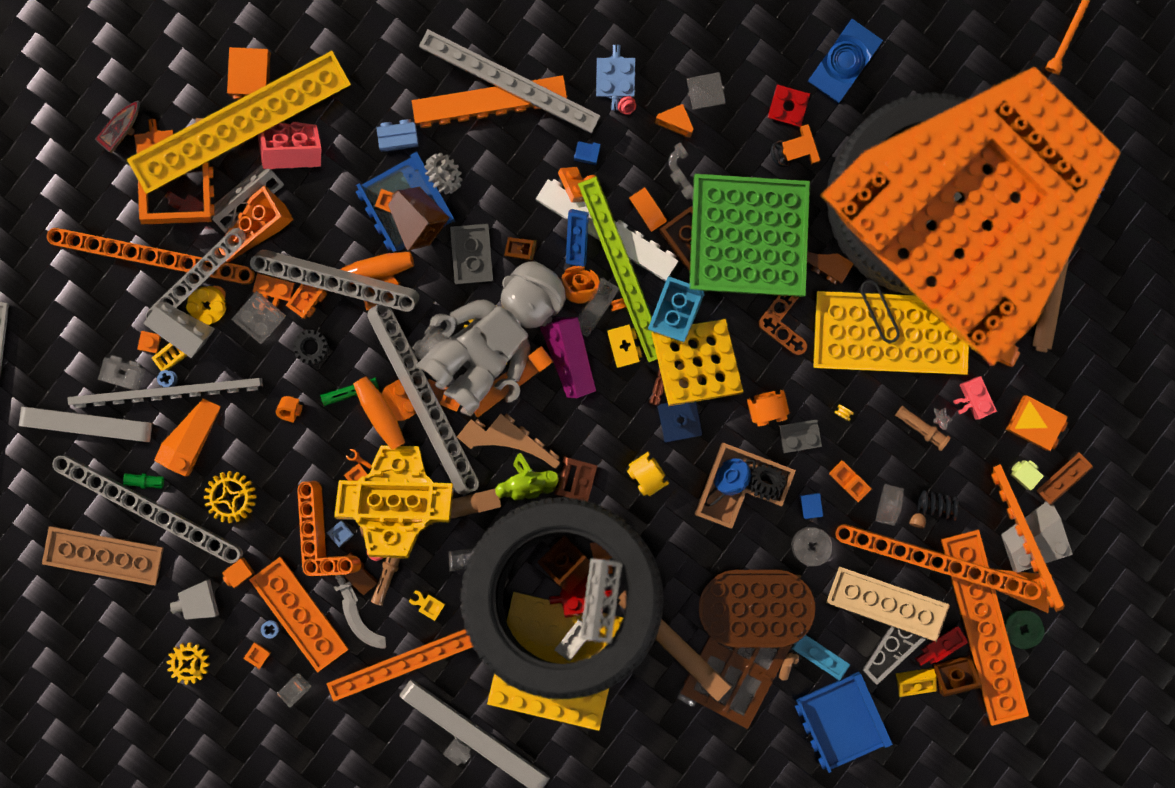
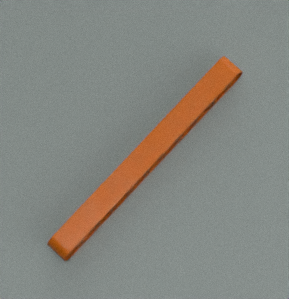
M52 228L47 233L48 242L58 247L186 273L190 270L185 267V262L188 259H192L193 266L202 259V257L60 228ZM60 232L61 240L59 242H55L54 236L56 233ZM79 236L80 243L74 246L73 239ZM98 240L99 247L93 250L91 244L93 241ZM113 244H117L118 250L112 254L110 247ZM136 248L137 254L131 258L129 250ZM154 251L156 257L153 261H149L147 256L150 252ZM173 255L174 263L167 265V257ZM224 262L209 277L249 285L255 280V273L246 266ZM225 267H230V275L224 277L222 270ZM248 270L250 276L247 280L243 281L241 273Z
M842 524L836 529L837 539L848 545L1029 600H1035L1041 595L1040 586L1032 580L847 524ZM843 528L848 529L850 535L848 538H841L839 531ZM859 535H867L869 538L868 542L860 544L857 540ZM879 540H885L887 547L880 550L876 547V543ZM897 546L905 547L906 551L903 555L895 553ZM915 552H923L924 558L921 561H916L913 558ZM935 557H941L943 563L941 566L935 567L932 564V560ZM953 563L961 564L962 568L959 572L951 570ZM974 568L980 570V575L977 578L970 576V571ZM992 574L999 576V580L995 584L989 582V577ZM1016 580L1018 582L1017 588L1009 589L1008 582ZM1031 585L1037 588L1034 595H1028L1026 592L1027 588Z

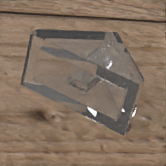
M884 484L875 521L895 526L902 509L903 488Z
M473 549L450 550V571L466 570L469 557L474 552Z
M298 673L277 695L291 707L312 686Z

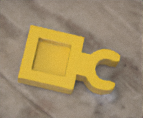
M415 590L414 593L419 596V600L414 601L410 599L409 602L412 605H420L419 612L435 621L445 603L430 594L427 598H424L420 591Z

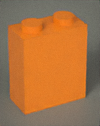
M229 47L227 94L232 96V99L239 100L269 84L271 52L268 49Z

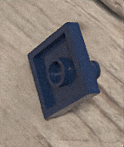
M696 402L668 406V403L658 405L664 443L702 436Z

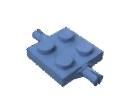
M613 45V56L597 58L596 97L612 99V111H615V103L616 111H619V99L626 96L635 97L636 59L621 57V45H617V52L616 45Z

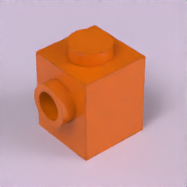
M241 558L222 573L225 583L229 587L232 585L235 588L255 572L245 558Z

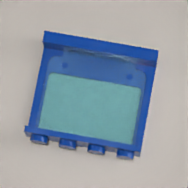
M417 152L411 154V158L366 183L356 185L359 189L356 191L361 201L365 200L368 206L365 208L370 218L374 217L377 222L374 225L379 235L383 233L386 238L383 241L386 248L394 253L406 247L392 213L375 207L381 189L394 193L397 190L420 186L449 217L444 226L455 221L437 187L433 188L434 183L428 181L430 178L425 175L427 170L424 168L425 165Z

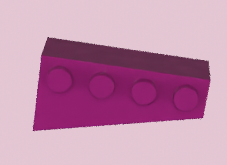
M556 317L552 319V322L547 323L546 326H540L566 396L569 398H579L595 392L596 389L578 317Z

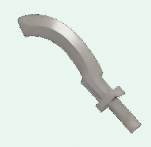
M335 575L340 586H334L336 591L340 590L344 597L342 607L351 630L364 643L376 648L385 649L386 637L372 632L362 622L356 605L358 599L351 587L352 584L346 582L343 575Z

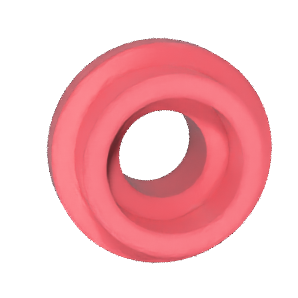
M626 96L619 101L618 110L620 113L629 115L636 109L635 99L631 96Z

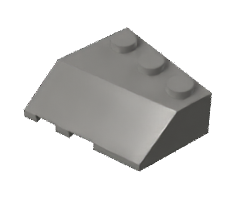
M1044 502L1043 505L1025 517L1045 563L1073 555L1061 518L1053 504L1050 506L1047 502ZM1017 524L1001 534L1012 570L1018 573L1032 568L1030 561L1033 560L1030 554L1027 555L1022 545L1025 542L1022 536L1018 537L1014 527Z

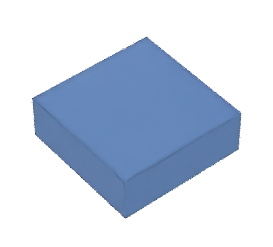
M342 520L327 532L338 547L342 546L354 535Z

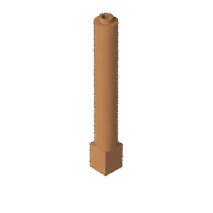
M1070 254L1038 317L1032 345L1036 347V351L1047 353L1048 349L1052 350Z
M495 489L452 499L450 519L502 507L501 500L497 497ZM360 527V531H361L362 537H364V534H363L364 531H363V529Z
M626 591L618 597L620 599L618 604L624 610L626 606ZM661 620L655 640L715 700L719 701L732 685L703 660L670 626Z

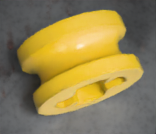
M838 405L839 409L834 413L850 421L849 417L854 412L842 405Z

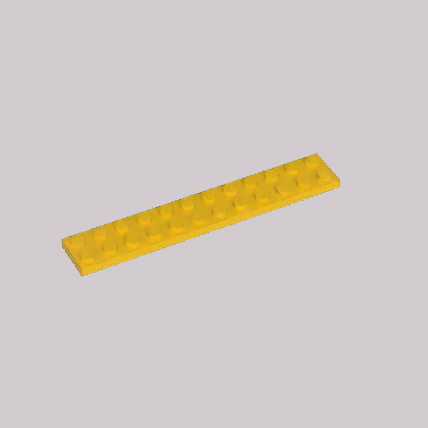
M330 51L128 158L127 161L143 190L148 194L347 88L351 84L333 51Z

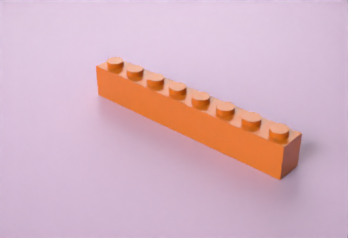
M563 76L532 80V82L567 99ZM497 86L411 100L416 126L420 125V128L431 127V123L439 122V125L449 124L450 120L458 119V122L468 121L469 117L477 116V119L486 118L488 114L496 113L497 116L505 115L510 110L523 112L528 107L541 109Z

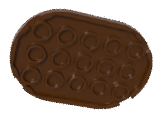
M731 570L717 575L704 588L699 601V616L706 632L722 645L733 648H782L797 643L808 633L815 617V602L809 587L793 573L783 570Z

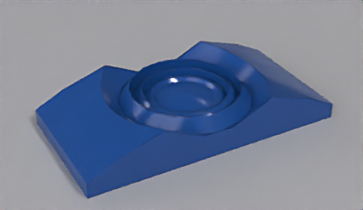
M851 19L808 82L839 103L883 40Z

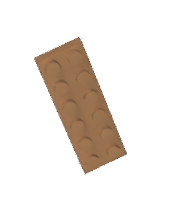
M49 526L42 564L157 585L164 547Z

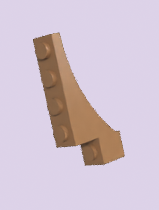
M507 413L505 416L500 414L487 431L484 429L486 426L481 421L471 419L457 436L470 449L481 445L507 446L533 454L554 468L560 463L557 454L552 450L548 453L543 449L544 444L537 438L535 440L531 439L528 436L530 432L523 426L518 428L514 425L515 420Z

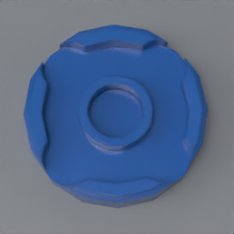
M733 458L726 460L721 468L718 467L714 477V484L724 495L732 496L739 494L750 482L751 469L741 459Z

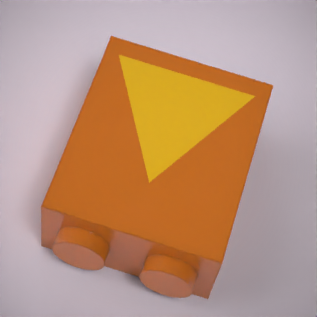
M1026 395L1022 397L1006 430L1046 451H1051V449H1055L1059 442L1057 437L1060 431L1063 432L1067 427L1068 422L1066 420L1068 416Z

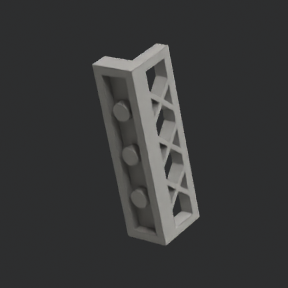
M261 165L214 204L215 215L211 216V218L225 234L229 228H233L238 220L237 216L240 212H236L237 206L240 204H246L247 206V201L251 195L263 186H266V182L272 177L277 182L273 187L268 188L273 194L284 186L272 169H263ZM225 216H231V221L224 226L220 222Z
M591 559L580 639L611 643L622 563ZM608 565L615 566L614 575L611 577L607 574ZM609 585L611 595L607 598L604 592L605 588ZM606 605L609 611L608 615L604 618L602 608ZM603 625L606 629L605 638L598 637L599 629Z

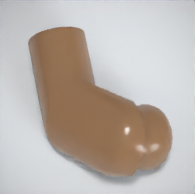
M792 652L787 654L779 673L781 680H788L792 665L799 662L798 654H793Z

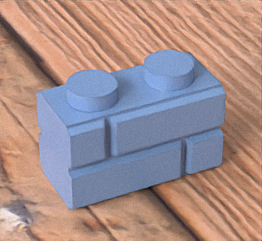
M406 119L399 121L400 124L392 125V122L381 123V127H377L380 151L385 152L419 147L415 122Z

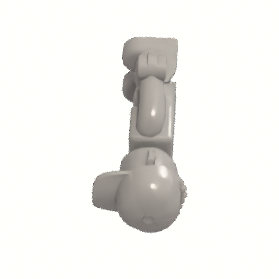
M536 261L523 263L510 276L504 278L502 282L504 289L501 293L502 307L495 306L487 300H476L451 312L450 316L437 314L432 317L430 321L431 326H439L443 320L446 321L447 328L442 333L445 337H449L453 333L455 324L458 325L474 319L466 328L450 337V339L443 340L435 345L416 365L417 369L429 373L437 381L435 386L444 389L453 380V375L462 365L467 369L464 375H460L444 392L445 396L453 398L463 407L460 410L461 413L471 416L479 408V402L487 395L493 385L494 378L502 372L509 360L510 364L506 375L508 378L499 380L494 387L501 390L505 385L509 386V392L506 395L507 403L518 398L520 387L516 381L519 382L531 348L527 339L528 334L521 326L525 328L546 326L547 323L552 322L551 316H556L560 312L566 300L565 288L560 278L543 264Z

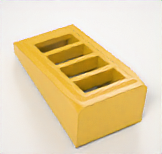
M169 343L155 354L152 359L160 371L169 370L187 355L176 348L180 353L178 355L173 348L175 346ZM168 351H169V353L171 354V356L174 358L173 360H172V359L170 358V356L167 354ZM161 356L165 358L168 363L167 365L160 358Z

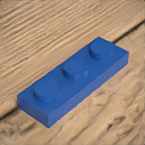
M575 209L568 211L566 264L583 267L586 265L589 212Z

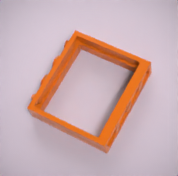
M137 144V153L154 144ZM209 161L202 164L204 211L149 213L148 194L145 193L138 181L140 223L212 222L211 216L215 215V206L211 204V197H214V185H210V178H214L213 167H210Z

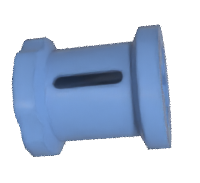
M163 370L157 376L158 384L163 387H173L178 381V376L173 371ZM166 375L171 376L168 382H164Z

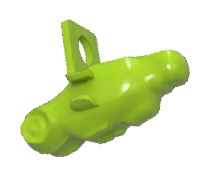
M519 453L513 463L519 474L500 483L496 487L495 493L499 498L511 497L514 500L536 498L540 493L548 494L555 490L558 484V475L553 471L533 472L523 455Z

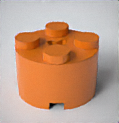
M780 390V394L771 391L756 395L753 401L750 398L747 399L752 422L756 423L757 426L769 424L768 421L776 419V422L788 419L787 415L790 412L784 390Z

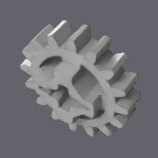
M442 153L434 154L426 161L427 165L424 168L428 171L425 175L429 176V182L434 183L433 188L438 187L440 193L444 191L445 194H448L449 192L453 193L461 186L460 182L463 179L459 176L462 173L457 169L459 166L453 164L454 160H449L448 155L443 157Z

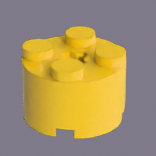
M646 452L629 464L630 468L627 470L633 480L637 479L639 482L638 488L644 496L647 494L651 496L669 484L668 480L664 481L665 473L655 458L650 459L648 457L650 452Z

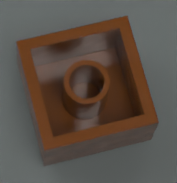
M564 535L537 563L569 594L589 574L591 561Z

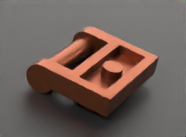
M564 457V466L558 489H555L554 494L588 502L597 465ZM574 465L577 466L571 492L565 491L571 466Z

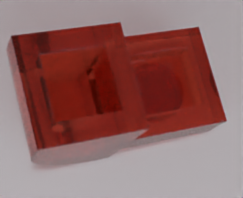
M168 190L164 196L169 200V205L176 209L180 206L178 212L204 211V203L190 194L183 200Z

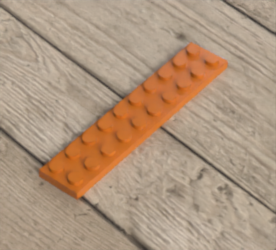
M978 529L941 539L946 555L989 567ZM957 562L951 566L953 572H959L962 568L961 564ZM978 568L970 571L972 578L979 577L980 570ZM990 575L989 582L991 584H994L992 576ZM951 576L975 669L982 684L981 691L990 725L993 726L1029 716L995 589Z

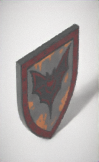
M133 102L121 109L96 137L95 140L111 154L127 134H134L135 131L132 126L138 115L140 102Z

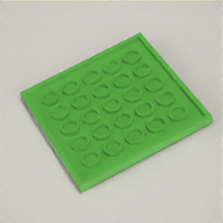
M695 174L689 290L806 296L810 181Z

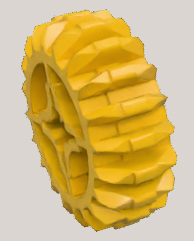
M228 471L227 477L222 472L220 473L221 479L218 476L213 477L216 483L208 482L212 489L205 488V491L210 493V495L204 496V499H210V502L206 503L205 506H212L208 511L210 514L216 511L215 519L222 515L221 522H225L227 517L228 523L233 522V517L236 522H239V515L242 518H246L247 515L244 511L251 513L252 509L248 506H255L256 504L250 501L257 498L256 495H251L250 493L255 491V487L248 488L252 481L245 483V475L239 479V472H236L234 477L232 471ZM228 481L236 482L243 490L234 491ZM223 484V494L216 499V491ZM228 492L230 494H239L234 496L233 502L231 500H222L226 498ZM245 495L244 504L238 510L237 501L241 496ZM226 503L229 509L232 510V513L223 511L218 504Z

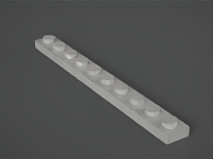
M428 29L419 45V48L591 134L600 118V115Z
M262 378L74 396L68 397V405H74L75 408H84L87 403H93L94 406H104L107 401H113V404H124V400L132 399V403L144 402L143 398L151 397V401L163 400L162 396L170 395V399L182 398L181 394L188 393L189 397L201 396V392H208V395L220 394V390H227V393L239 392V388H246V391L258 390V386H263Z

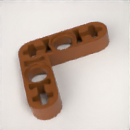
M778 295L760 318L759 326L791 353L801 355L807 349L806 341L781 322L782 318L799 297L791 296L787 300L791 302L788 305L785 300L780 299L782 295ZM781 302L784 304L785 310L783 313H777L774 310L776 303ZM764 318L766 320L771 318V324L774 326H776L777 323L780 325V327H778L775 330L774 334L771 333L773 328H771L770 326L766 328L764 327ZM785 329L788 332L786 340L778 338L779 330ZM792 335L795 337L793 339L795 343H802V351H795V346L792 343L789 346L786 345Z

